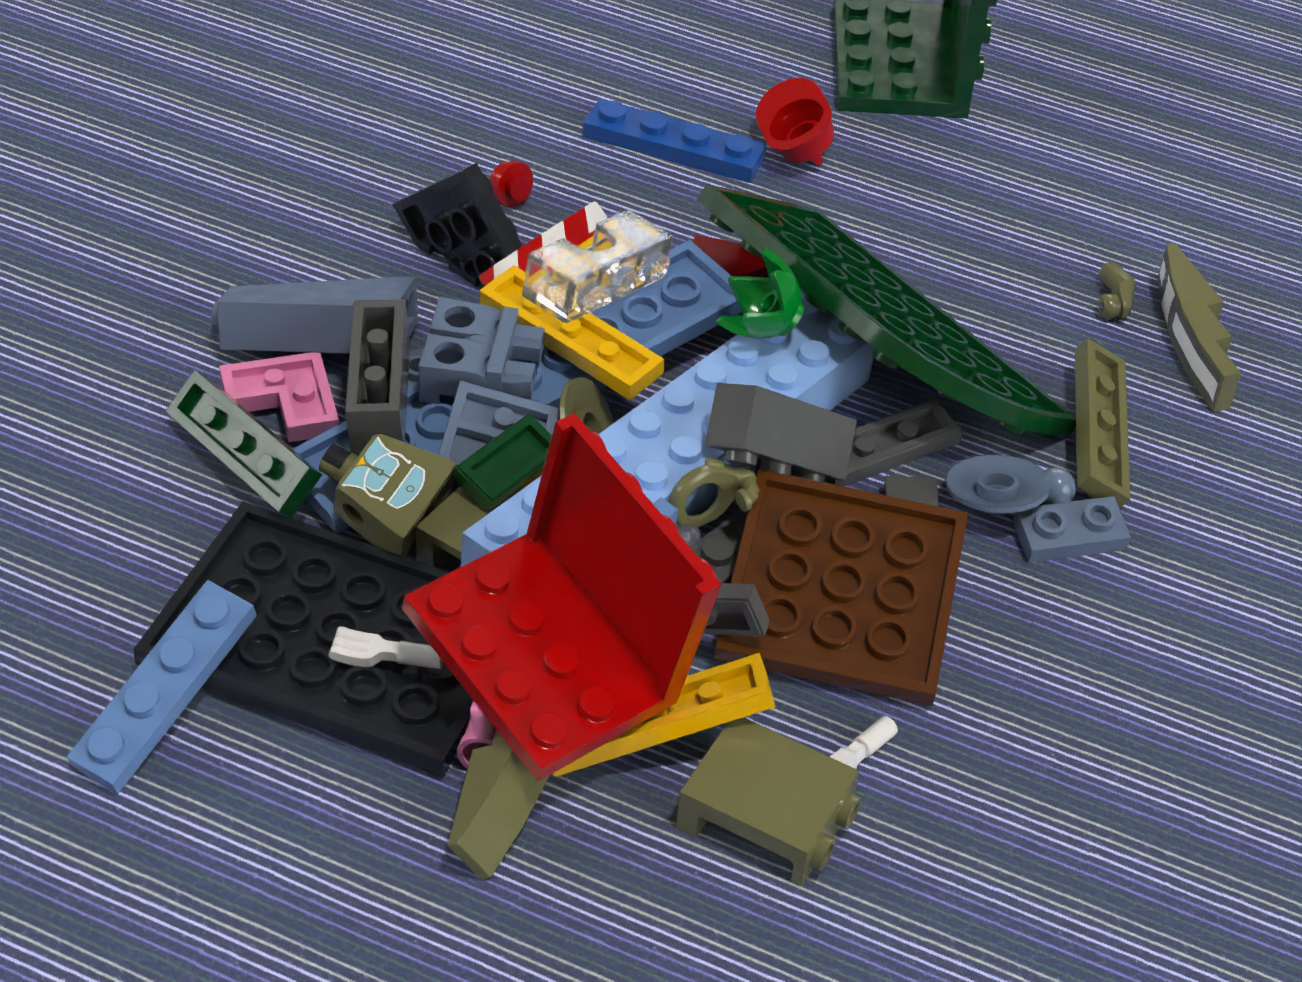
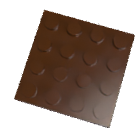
M758 469L756 476L757 486L760 489L758 499L753 503L752 508L748 510L731 583L755 585L770 623L765 636L718 635L714 659L732 662L760 653L767 671L933 706L968 512Z

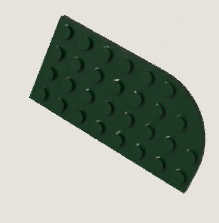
M710 184L705 185L697 201L712 213L709 219L718 227L728 232L737 233L743 239L741 246L749 253L762 258L763 249L767 247L782 258L796 276L799 286L807 292L805 296L807 302L823 312L834 314L841 320L838 327L847 335L860 341L865 340L875 349L872 355L879 362L896 370L902 367L934 387L946 398L955 402H961L995 418L1000 425L1015 434L1021 435L1024 430H1029L1044 438L1049 434L1068 437L1071 435L1076 427V417L818 209Z

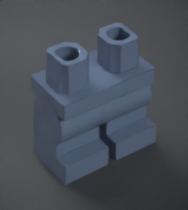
M439 297L430 326V334L427 336L418 366L419 402L440 404L442 395L455 397L460 380L510 395L531 398L535 385L536 364L514 361V358L541 362L544 350L545 328L519 324V308L504 306L503 311H500L488 305Z

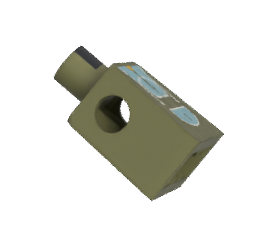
M384 434L373 435L359 456L333 443L323 455L319 464V471L339 482L335 490L334 512L377 548L405 557L416 542V526L451 493L454 483L451 475L457 463Z

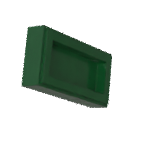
M528 413L454 467L451 478L488 514L542 474L552 435Z

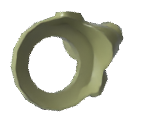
M706 458L705 465L685 474L676 483L669 496V503L679 509L676 522L688 528L705 525L723 514L734 499H736L742 511L750 510L753 503L758 499L760 490L757 486L755 473L743 466L733 467L724 464L721 460ZM703 484H716L718 494L710 508L696 516L687 515L685 506L689 495Z

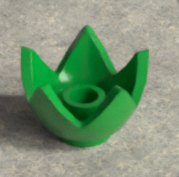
M764 247L762 258L767 267L769 278L729 277V285L744 315L720 316L715 321L718 325L732 333L757 339L789 334L797 326L804 312V303L801 301L802 293L796 276L782 258L767 247Z

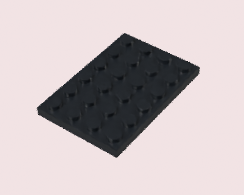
M243 501L133 649L135 664L140 665L205 582L209 580L251 603L257 616L201 688L440 775L445 774L456 755L460 740L465 734L471 719L470 708L473 699L444 662L441 669L399 664L396 661L382 660L372 667H360L341 663L329 657L338 627L378 634L383 639L389 641H406L430 645L402 610L404 596L450 572Z

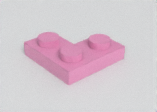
M310 352L219 366L223 390L247 411L252 412L280 407L288 442L312 439L339 425V418L321 353Z

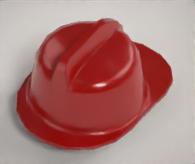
M792 78L776 84L761 98L755 112L757 124L767 144L773 150H777L789 162L802 163L811 160L817 166L821 165V154L828 149L834 139L832 109L821 88L813 80L806 78Z

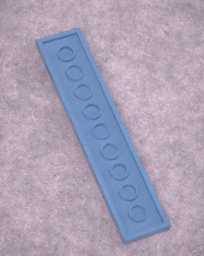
M691 240L572 301L660 357L717 326L718 324L715 321L720 316H736L742 312L728 282V278L732 276ZM545 346L541 362L514 358V361L536 364V378L532 397L521 398L560 408L563 388L571 379L584 377L591 380L599 389L606 387L605 384ZM419 382L409 387L405 443L439 455L455 397L442 395L440 404L419 402ZM347 421L293 448V450L319 471L321 459L333 443L351 451ZM320 472L322 474L321 478L305 500L331 529L338 534L350 527L334 512L335 490L339 482Z

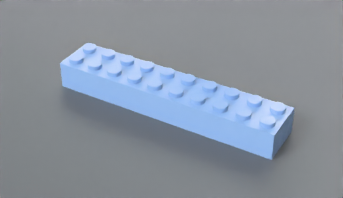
M801 291L804 312L797 326L785 336L776 335L775 337L764 339L737 334L598 435L602 438L607 451L622 469L632 474L638 480L643 493L652 504L660 497L669 502V496L676 483L691 470L705 465L706 458L721 460L724 464L733 467L743 466L752 471L760 466V462H756V466H744L724 461L726 452L705 446L717 383L757 385L800 401L832 410L869 381L873 361L872 352L875 348L865 340L854 339L838 327L840 319L832 313L823 312L812 306L805 299L806 294ZM541 476L462 532L461 567L527 533ZM703 484L689 495L685 506L687 515L696 516L716 500L718 494L716 484ZM676 522V527L679 529L682 525Z

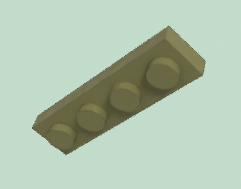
M1087 338L1075 348L1077 488L1081 489L1092 499L1114 496L1119 508H1121L1131 499L1125 360Z

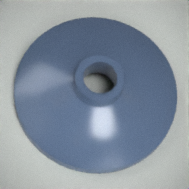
M980 455L964 459L952 466L946 475V488L956 501L967 507L984 511L991 515H1005L1026 511L1043 503L1049 496L1051 481L1040 482L1039 476L1044 470L1028 460L1008 455Z

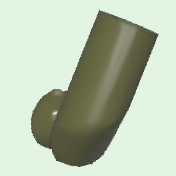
M1109 262L1100 269L1099 278L1111 290V294H1103L1098 301L1103 304V307H1098V311L1101 317L1106 320L1116 318L1119 321L1131 313L1136 282L1120 265L1115 262Z

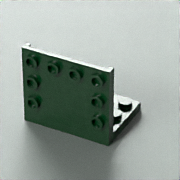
M834 0L833 27L838 111L968 119L975 80H982L984 73V54H980L981 45L989 44L991 36V17H987L988 7H995L997 0H943L942 3L907 0Z

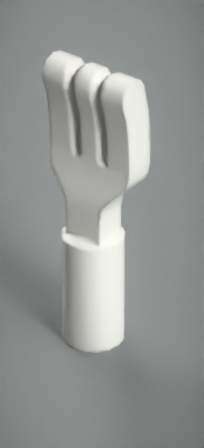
M338 627L329 652V657L332 660L360 667H372L382 660L441 669L443 666V661L431 645L406 641H389L383 639L378 634L360 632L346 627Z
M882 716L856 737L852 744L846 748L841 747L830 757L857 769V765L864 758L871 756L897 734V725L891 718Z

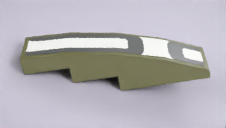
M1175 242L1167 244L1157 284L1161 312L1172 345L1189 379L1211 411L1214 413L1230 409L1241 372L1227 356L1232 336L1218 320L1223 300Z

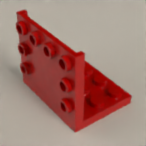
M573 413L555 422L527 533L405 595L402 610L538 782L677 703L722 584L717 579L711 565L703 558H699L679 535L674 522L668 516L662 515L646 497L638 480L632 474L625 472L610 455L602 438L596 432L590 431L580 418Z

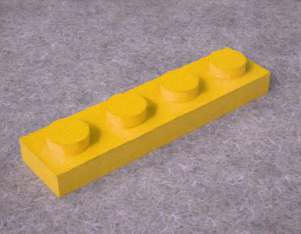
M515 265L479 290L480 304L495 307L500 311H503L504 306L519 308V324L545 328V347L628 400H632L664 374V358Z
M760 653L688 675L677 703L553 773V776L557 777L776 707Z

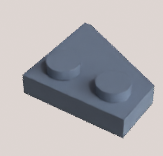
M460 380L439 455L456 462L458 465L528 413L552 435L555 422L558 421L560 415V408Z

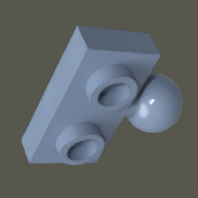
M1057 467L1046 469L1039 476L1040 482L1051 481L1050 493L1042 503L1043 505L1026 511L1015 512L1012 520L1028 563L1126 550L1131 539L1114 496L1072 501L1076 493L1075 480L1068 471Z

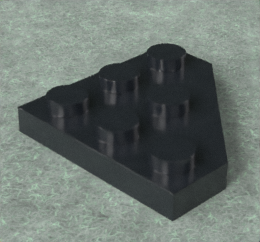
M477 163L392 204L415 246L428 255L437 251L449 259V269L475 287L482 283L479 279L480 274L523 246L518 238L515 225L505 215L494 195L490 180L482 173Z

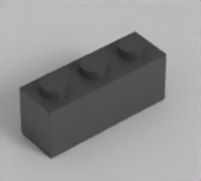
M405 299L354 300L345 414L350 450L358 456L373 435L384 434L405 442L410 337Z
M717 383L705 446L726 452L724 461L734 464L756 466V462H760L759 469L786 475H790L792 472L794 473L793 476L824 482V479L846 481L857 420L757 385Z

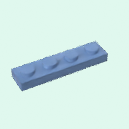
M207 580L66 758L71 767L114 793L119 794L256 618L257 614L254 606Z

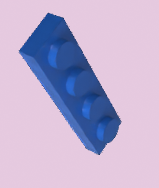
M601 98L598 99L583 122L584 138L751 183L766 154V143L749 139L746 136L733 135L708 128L702 124L685 122L667 117L658 112H649L623 105L618 101H608Z

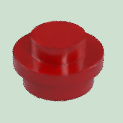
M510 161L499 164L493 170L490 182L498 202L507 207H515L527 199L533 186V173L528 165L520 161Z

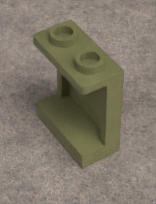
M745 717L736 719L726 724L679 792L676 828L697 837L706 822L710 821L789 859L793 863L791 881L803 886L813 868L822 871L827 865L836 844V838L833 837L839 827L848 830L856 818L862 801L861 797L855 795L859 770Z

